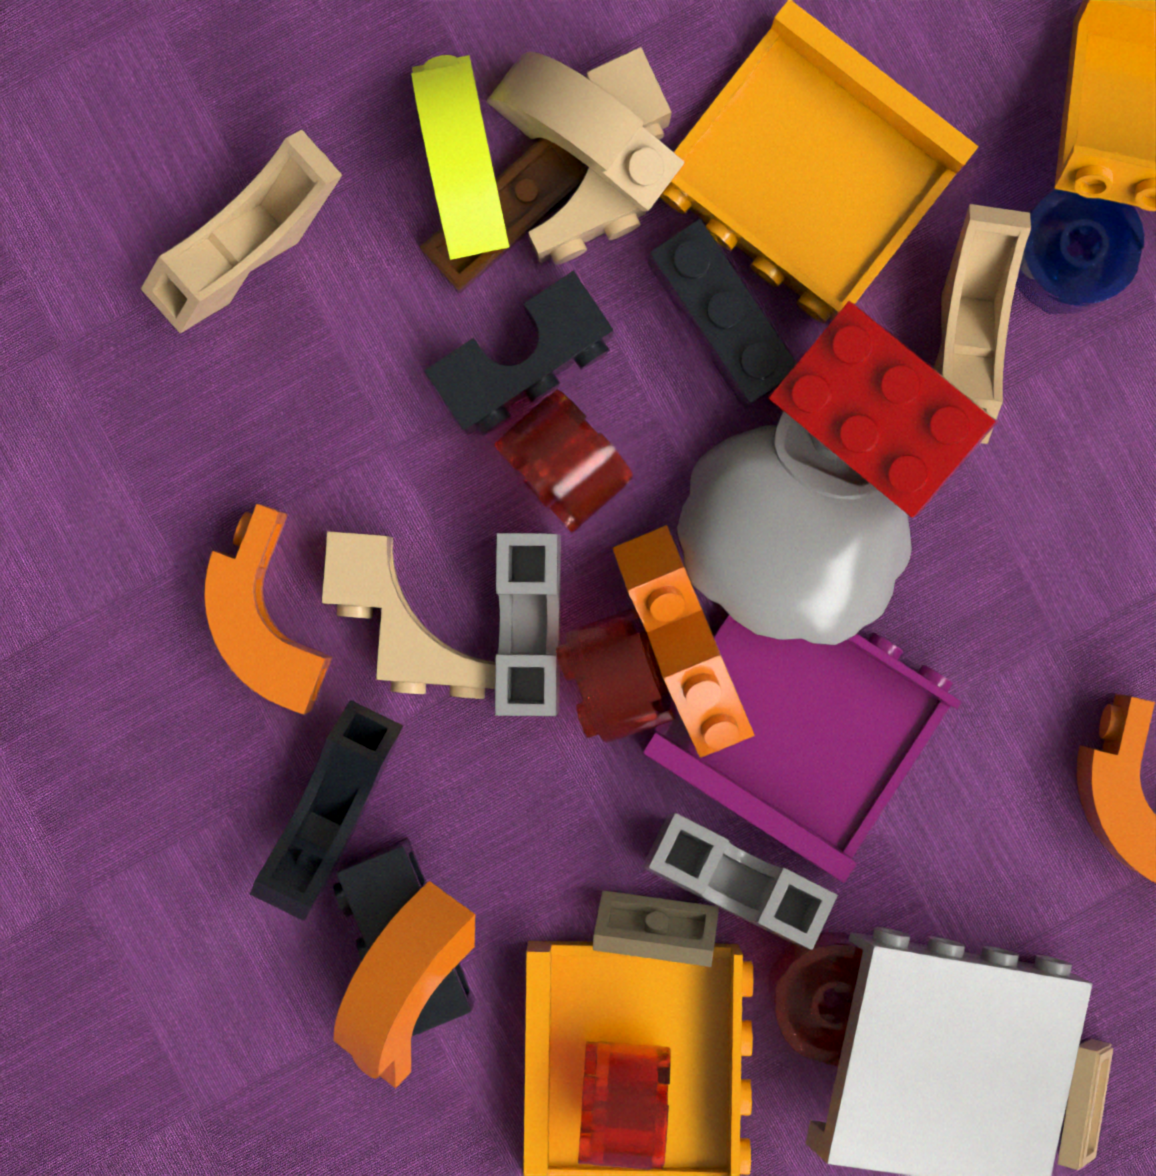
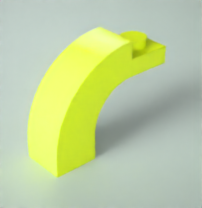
M441 55L431 58L424 65L412 67L413 73L411 75L430 173L450 260L509 248L470 55L458 58L452 55Z

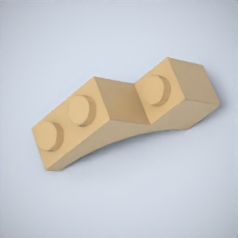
M642 47L587 72L589 80L607 91L645 122L642 126L658 140L664 137L662 129L669 127L672 112ZM589 167L584 180L568 203L552 218L528 232L530 244L539 263L552 258L554 264L559 265L586 252L587 248L584 243L606 233L608 240H613L637 229L641 225L638 218L645 215L646 211L640 210Z
M303 130L285 138L267 165L230 204L191 236L158 257L141 290L179 333L184 332L230 304L250 271L296 245L340 180L342 174Z
M969 204L941 295L942 344L934 369L993 418L997 419L1003 402V368L1010 311L1022 256L1031 230L1030 213ZM992 430L980 443L988 444Z
M327 531L322 603L337 604V616L372 618L373 607L382 608L376 680L391 681V692L426 694V684L450 685L449 696L483 699L485 698V688L495 689L496 662L471 657L445 644L433 635L411 610L403 595L395 570L393 537Z

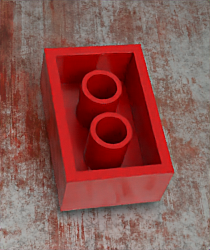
M851 301L846 303L769 397L772 402L911 518L919 515L998 423L989 413Z

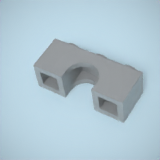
M497 533L496 594L499 596L500 634L498 654H496L495 716H556L559 713L561 535Z
M677 813L667 814L642 865V868L798 947L813 950L838 896L786 868L774 866L730 844L728 839Z

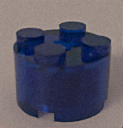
M1056 189L1028 211L1030 213L1031 230L1022 256L1016 286L1025 298L1041 308L1042 311L1048 314L1084 312L1116 296L1134 279L1139 269L1138 265L1142 248H1144L1145 233L1141 219L1132 205L1100 198H1086L1077 193ZM1078 242L1084 252L1079 254V256L1072 257L1067 247Z

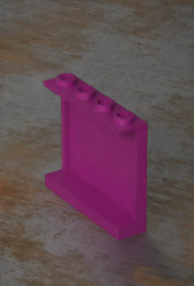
M728 613L714 634V638L755 736L700 758L672 699L642 745V753L845 883L857 865L853 856L949 708L958 709L962 701L948 693L953 685L951 681L926 665H922L918 673L898 661L903 650L874 632L868 641L856 634L836 645L811 643L804 639L780 640L755 634L735 621Z

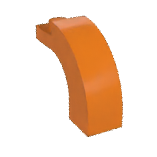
M256 504L253 514L246 511L236 528L233 544L240 547L237 555L234 556L222 551H212L205 579L207 620L212 637L221 656L243 683L265 699L304 715L312 711L333 656L293 641L283 634L271 620L265 606L263 584L269 562L288 514L265 505Z
M1115 693L1113 705H1106L1100 720L1099 736L1101 739H1105L1103 749L1099 750L1079 745L1077 757L1078 792L1087 821L1103 846L1123 865L1156 883V814L1149 807L1144 797L1140 781L1141 761L1155 702Z
M431 881L427 882L400 909L375 940L348 985L335 1021L333 1041L352 1055L356 1065L366 1075L374 1079L380 1076L395 1089L411 1073V1037L423 1007L442 980L475 947L476 914Z

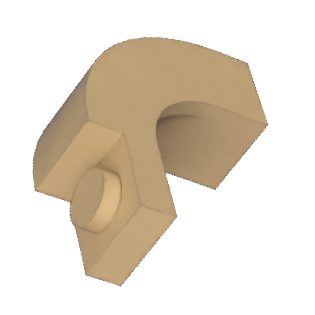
M526 52L522 54L486 101L530 139L538 137L547 139L574 155L642 211H649L685 163L642 126L645 121L623 103L580 73L540 53Z

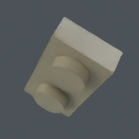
M602 890L594 931L593 950L712 967L719 907Z

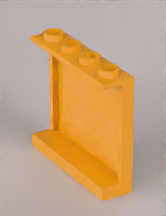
M788 0L774 17L772 26L674 151L685 163L659 197L681 214H685L688 209L707 223L705 227L717 244L729 251L734 246H737L754 260L750 267L758 276L774 287H778L783 282L801 296L797 301L799 307L818 322L825 324L828 319L832 321L848 301L854 304L857 302L979 146L796 3Z
M1156 0L1082 1L1073 21L1054 189L1077 193L1086 198H1100L1137 206L1147 211H1156Z
M528 941L526 959L524 1176L750 1175V1138H740L741 1115L750 1116L752 1109L751 1080L741 1079V1056H752V1021L742 1020V997L753 996L752 961H743V954L738 944L715 943L712 967L595 951L593 950V942Z

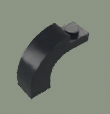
M352 700L348 702L327 737L305 792L280 839L255 879L250 895L298 919L306 920L320 892H323L366 809L392 754L403 725Z

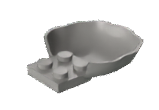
M783 410L776 425L761 426L728 437L714 445L698 459L690 479V495L682 507L677 527L679 541L684 552V565L691 584L709 600L721 604L735 621L757 635L780 640L804 639L817 644L836 645L855 636L862 627L882 616L893 595L895 580L908 565L912 551L908 515Z

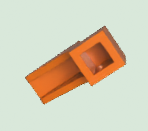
M663 526L613 547L612 549L627 591L647 632L663 679L699 757L702 758L755 736L668 526Z

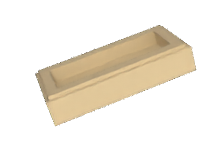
M1090 1039L1079 1045L1068 1096L1058 1165L1079 1170L1096 1158L1113 1054L1111 1043Z

